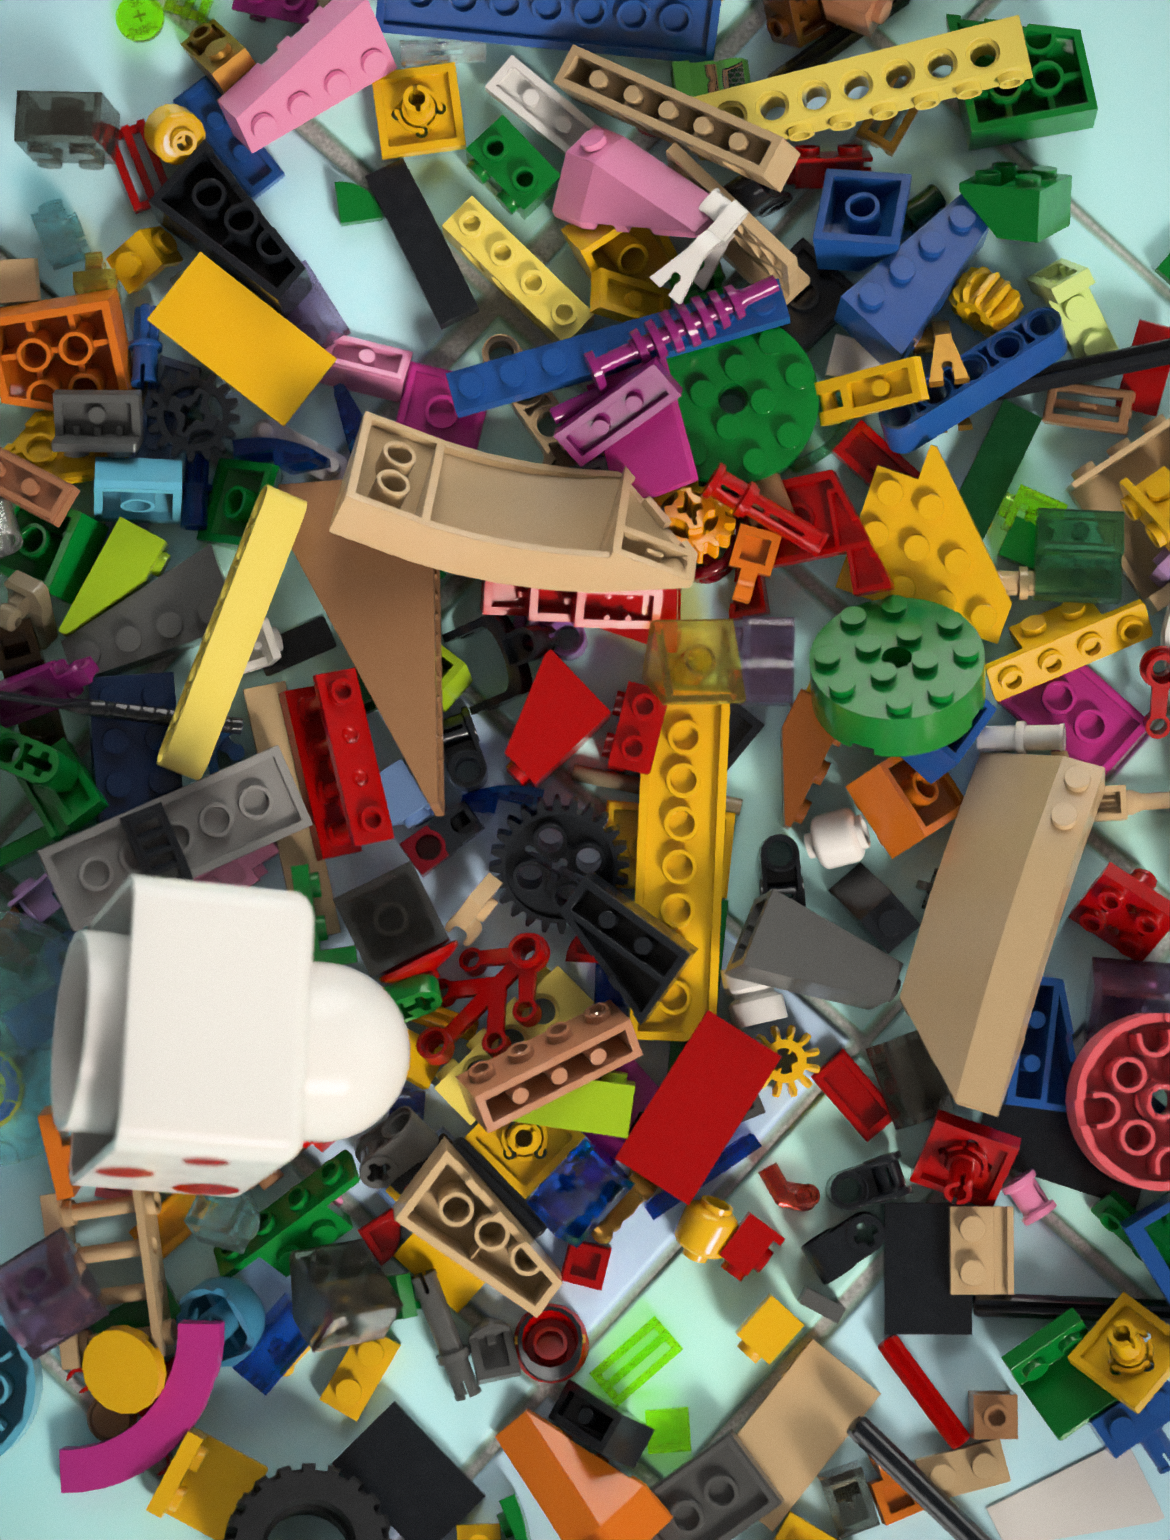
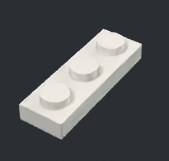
M513 55L508 58L485 85V91L564 156L566 151L585 132L589 131L594 125H597Z

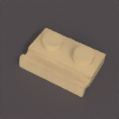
M949 1206V1294L1014 1295L1013 1206Z

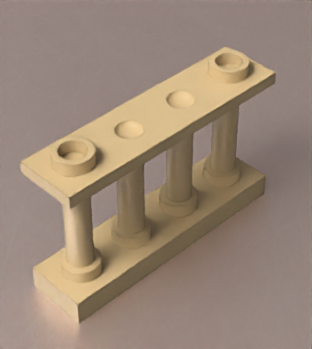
M132 1190L133 1195L82 1203H76L71 1198L57 1201L56 1193L39 1196L62 1370L81 1368L85 1348L93 1337L100 1334H93L91 1330H88L86 1313L91 1307L147 1300L150 1326L136 1329L142 1330L150 1337L148 1341L153 1344L154 1349L159 1348L163 1357L176 1353L175 1345H177L178 1327L176 1320L171 1319L157 1218V1214L161 1212L159 1192ZM129 1213L136 1214L139 1239L83 1247L80 1243H76L74 1226L77 1225L79 1220ZM141 1256L144 1283L87 1290L85 1286L82 1287L80 1269L83 1268L84 1264Z

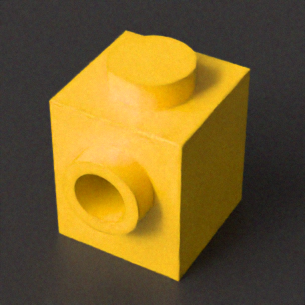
M769 1293L735 1331L736 1335L742 1339L737 1344V1347L754 1363H757L762 1358L770 1365L804 1327V1324Z

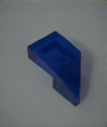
M498 785L462 795L461 802L465 800L474 812L495 816L499 800L519 805L524 803L529 807L537 808V797L541 796L544 798L545 789L518 785Z

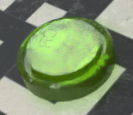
M122 0L116 10L115 19L117 27L121 34L132 42H149L155 39L164 27L165 15L158 0Z

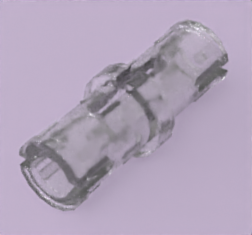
M442 38L416 41L400 40L401 68L455 62V64L470 62L486 63V43ZM461 50L455 52L424 53L432 51Z

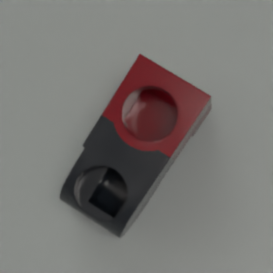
M464 800L447 810L445 816L437 817L402 841L399 846L424 878L435 870L437 866L454 855L459 848L480 834L485 827Z

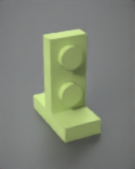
M1060 258L1025 278L1032 294L1042 297L1047 307L1054 308L1059 312L1067 339V348L1072 359L1119 349L1090 291L1089 286L1096 282L1088 267Z

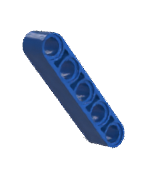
M1038 307L961 354L960 357L968 373L970 383L955 385L952 368L946 366L943 368L944 386L929 388L930 375L925 377L929 399L879 412V421L889 449L899 454H906L917 450L1061 359L1067 351V339L1059 312L1050 307Z

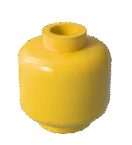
M165 104L156 108L148 116L144 125V138L147 146L160 159L172 165H182L202 141L206 139V132L202 122L187 108L178 104Z
M702 1195L700 1199H693L690 1205L686 1204L674 1232L676 1241L684 1248L682 1251L684 1256L698 1263H706L707 1259L722 1258L719 1254L738 1228V1222L732 1214L733 1207L730 1204L710 1195Z

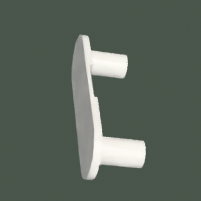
M262 419L254 425L251 434L252 440L261 450L321 481L343 479L348 465V461L343 455L287 426L282 427L273 419Z

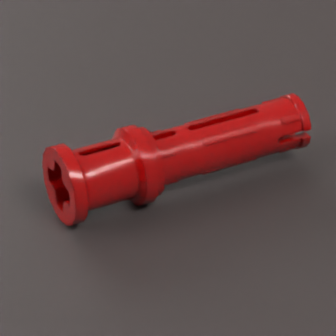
M722 462L718 464L701 493L702 497L705 499L709 497L716 499L733 510L732 515L737 518L750 517L777 535L811 553L813 557L819 554L829 537V533L823 532L792 511L787 510L759 493L761 488L758 487L757 483L752 481L748 484L726 471L727 465ZM721 485L728 487L729 489L733 490L738 494L734 495L728 490L722 488ZM755 503L756 505L763 508V510H759L752 505ZM770 515H775L776 517L780 518L781 520L800 530L802 533H797L796 531L792 530L791 528L772 518Z

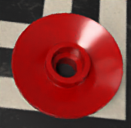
M457 940L440 946L379 977L381 983H396L418 974H429L439 978L441 976L437 968L453 954L459 943Z

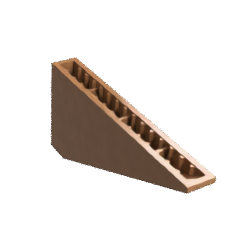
M342 480L278 484L279 490L307 501L306 512L292 551L436 817L445 816L440 570L389 555L383 551L329 532Z

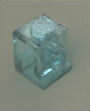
M62 199L45 202L38 207L39 212L30 215L47 260L54 271L94 256L87 240L79 241V238L84 237L85 233L77 213L68 214Z

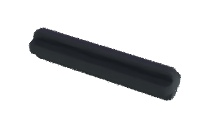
M458 1137L451 1143L534 1239H537L545 1232L549 1226L548 1220L527 1199L522 1197L464 1137Z

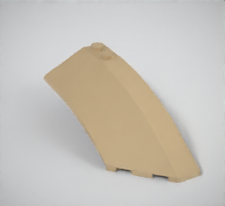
M365 411L335 502L329 528L331 533L413 563L484 581L544 590L595 593L691 588L694 583L697 551L687 540L680 542L669 529L672 521L652 497L642 498L631 485L636 478L626 466L623 472L620 473L618 471L555 466L504 457L445 441Z
M983 752L979 755L925 908L900 994V1002L906 1014L910 1016L935 1067L941 1073L947 1084V1089L957 1105L996 1117L999 1115L1025 1041L1029 1020L1061 916L1105 791V767L1057 755Z

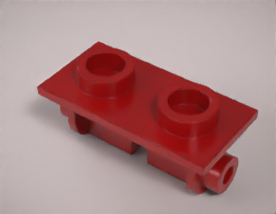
M813 144L796 145L795 149L801 155L788 177L786 185H794L795 189L823 188L827 169L872 171L871 167H864V162H873V156L870 150L863 151V145L840 144L837 146V151H820V146Z

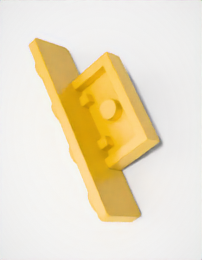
M1088 596L1068 599L1060 606L1038 615L1028 616L1022 622L1008 627L1011 639L1018 650L985 664V673L992 695L997 702L1012 697L1152 637L1153 630L1146 605L1141 599H1137L1105 614H1101Z

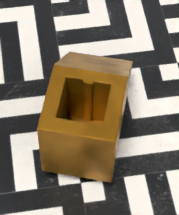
M214 18L208 23L201 24L193 29L189 37L181 43L186 53L222 95L256 65L246 48Z

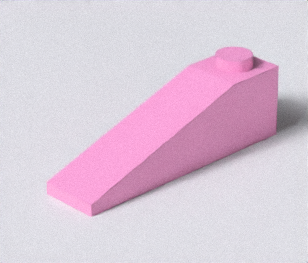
M594 125L566 151L552 208L554 216L582 229L595 230L598 224L614 225L616 232L629 233L632 227L651 228L654 235L697 238L714 222L703 211L701 212L698 209L709 193L620 134Z

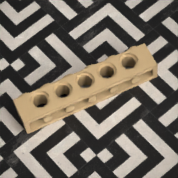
M574 44L553 81L572 99L671 144L676 142L682 149L780 193L801 155L782 136Z

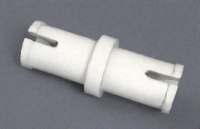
M1016 721L1015 725L985 726L977 737V749L979 753L984 751H1016V754H1027L1028 751L1042 750L1065 751V723H1060L1059 725H1027L1026 721Z

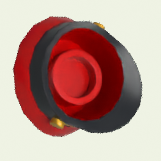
M548 1303L538 1318L527 1312L522 1316L515 1328L513 1339L519 1366L530 1378L545 1383L566 1381L573 1377L585 1363L589 1350L586 1328L579 1316L568 1307Z

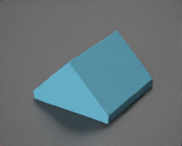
M95 457V520L117 522L119 517H122L130 522L180 524L182 460Z

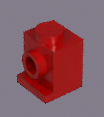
M748 1211L738 1224L737 1231L719 1255L725 1259L720 1267L741 1282L752 1269L759 1273L774 1253L768 1247L773 1241L781 1246L785 1238Z

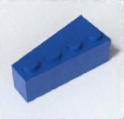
M960 194L901 244L899 250L888 255L840 297L834 320L881 365L907 358L911 350L915 348L932 319L936 317L944 305L945 300L956 285V281L967 271L983 247L989 227L963 195Z

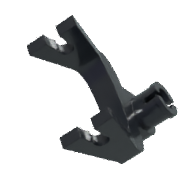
M485 615L442 635L444 643L459 638H469L487 629L495 638L503 655L508 673L507 690L469 707L471 715L479 714L486 710L498 709L530 691L532 675L529 663L540 659L550 649L553 651L557 649L559 637H549L550 634L556 633L555 628L550 625H542L540 627L528 625L515 629L507 615Z

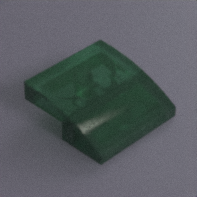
M1038 508L1034 545L1033 601L1119 605L1122 600V556L1125 552L1124 511Z

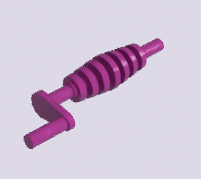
M770 275L741 290H735L732 284L724 286L723 292L725 297L722 299L716 290L706 292L709 302L707 306L704 305L699 295L691 297L689 300L693 309L692 313H689L683 302L680 305L675 303L673 308L677 320L673 321L670 313L665 309L658 314L662 327L657 328L654 321L649 319L643 323L647 334L641 336L638 329L635 328L629 332L630 339L627 340L628 343L599 357H595L592 350L584 353L583 356L595 387L550 408L549 411L555 424L557 425L571 418L609 390L604 373L633 359H640L642 364H646L651 360L649 352L652 350L656 352L659 359L668 357L665 344L669 342L676 353L685 351V346L681 337L686 335L692 348H695L702 344L697 329L701 328L709 340L716 335L714 321L717 320L722 330H725L731 326L729 314L733 313L738 321L746 316L745 309H747L748 305L780 291L775 277Z

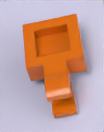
M740 523L728 564L729 567L740 570L732 600L749 604L757 575L770 578L781 536L774 532Z
M868 1455L879 1478L869 1481L867 1484L882 1524L887 1526L923 1511L924 1509Z

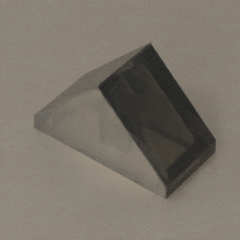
M857 1460L817 1475L839 1540L880 1525L864 1471Z

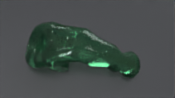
M838 392L836 393L838 406L842 407L841 393ZM820 403L818 413L822 412ZM853 419L840 423L837 431L828 441L807 455L796 459L789 467L791 472L795 474L800 473L829 456L832 450L849 433Z

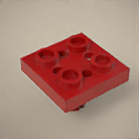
M1109 862L1073 906L1068 918L1117 949L1121 954L1141 964L1170 931V900L1153 890L1157 885V879L1150 871L1139 868L1133 870L1130 875Z
M938 1109L912 1168L909 1181L944 1193L945 1198L949 1202H952L953 1197H956V1204L958 1205L970 1202L978 1206H993L1018 1154L1022 1138ZM968 1140H974L978 1143L975 1144L974 1142H968Z

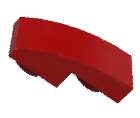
M1140 319L1132 346L1169 339L1170 327ZM1170 365L1123 374L1119 389L1134 391L1136 394L1135 402L1132 403V411L1154 417L1158 415L1170 372ZM1116 400L1115 406L1121 408L1122 401Z

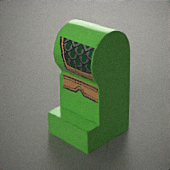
M729 58L717 62L712 60L689 63V60L672 62L670 77L672 88L691 97L751 82L749 62L745 58Z

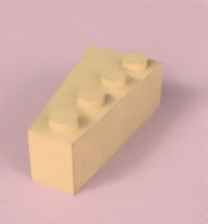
M444 1136L394 1203V1220L538 1318L563 1284L560 1268Z

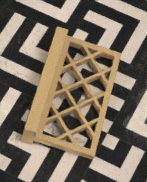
M676 142L666 150L667 162L670 168L709 194L715 188H718L731 202L736 200ZM749 212L734 231L735 236L728 244L722 257L750 284H754L770 275H773L775 279L779 278L785 302L788 305L810 284V277L798 266L797 257Z

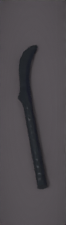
M0 691V699L48 706L85 716L169 726L175 709L95 699L47 698ZM227 716L221 733L241 735L243 718Z

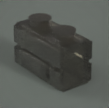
M917 1029L865 1049L896 1130L932 1119L936 1116L938 1109L946 1112L955 1109L951 1100L952 1097L947 1089V1084L938 1068L932 1062Z

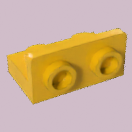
M1163 466L1136 486L1125 477L1119 482L1123 498L1120 500L1123 510L1131 520L1136 521L1139 518L1144 523V529L1156 547L1161 548L1165 546L1170 552V471Z

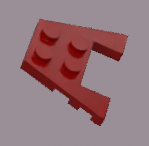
M831 469L782 480L795 512L794 514L823 532L829 533V537L816 557L781 537L773 569L847 554L853 595L861 597L895 590L894 583L835 471ZM745 516L743 524L751 526L748 516ZM781 519L778 520L779 522L796 531L797 533H802L800 530L796 529L795 527L791 526ZM765 526L762 527V528H760V529H763V530H767V531L773 532L772 530L768 529V528L765 527ZM739 569L735 570V583H737V579L740 573ZM757 575L749 604L733 600V603H730V620L739 621L771 614L765 577Z

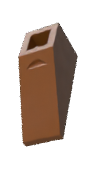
M802 688L780 729L782 826L787 830L791 828L793 822L802 824L812 804V801L805 797L812 783L821 786L830 768L831 763L824 759L831 744L838 748L841 745V742L834 739L820 725L813 711L811 693Z

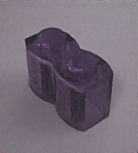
M743 616L741 627L733 626V652H741L740 669H732V695H740V705L792 706L795 617Z

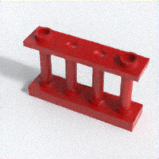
M355 668L316 674L312 676L314 686L287 690L278 694L302 799L313 825L309 826L317 861L356 854L362 851V845L395 838Z

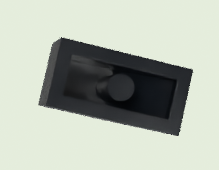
M861 862L828 890L878 949L887 954L921 925L894 893Z
M570 1379L567 1381L548 1415V1418L599 1453L631 1468L636 1466L655 1429L631 1413Z

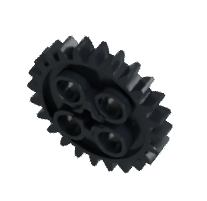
M555 794L552 806H547L540 796L537 797V810L532 811L529 806L523 803L520 808L522 819L511 814L507 816L506 822L511 831L498 828L496 837L504 844H492L490 853L500 859L490 861L489 871L501 873L496 878L503 883L500 888H505V890L500 894L499 902L501 904L510 901L514 902L510 914L512 917L524 911L527 913L525 926L529 927L536 919L542 920V932L546 933L551 923H557L559 933L564 934L567 922L559 911L567 899L559 896L557 890L564 885L577 887L583 879L582 876L594 872L622 892L616 885L628 884V875L620 870L630 867V858L619 855L627 850V841H614L620 833V826L612 825L607 828L605 827L609 819L607 811L595 817L593 815L594 802H589L582 810L578 808L577 796L574 795L567 806L562 805L560 795ZM553 828L561 833L562 838L556 843L549 844L541 840L539 834L544 829ZM527 845H530L534 847L538 853L533 851L528 852L525 850V847ZM585 848H592L599 852L601 857L594 863H585L578 858L577 854ZM561 858L567 860V866L562 865L559 870L552 868L553 862L557 863ZM526 865H533L540 869L542 875L535 880H527L518 871Z

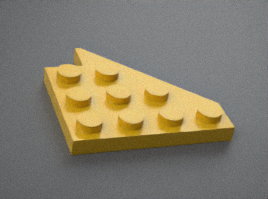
M930 445L919 479L877 465L859 518L894 583L895 590L861 597L873 601L884 599L890 595H899L904 598L922 599L943 605L960 613L976 629L981 639L998 644L1013 602L938 446ZM846 554L835 587L853 593Z

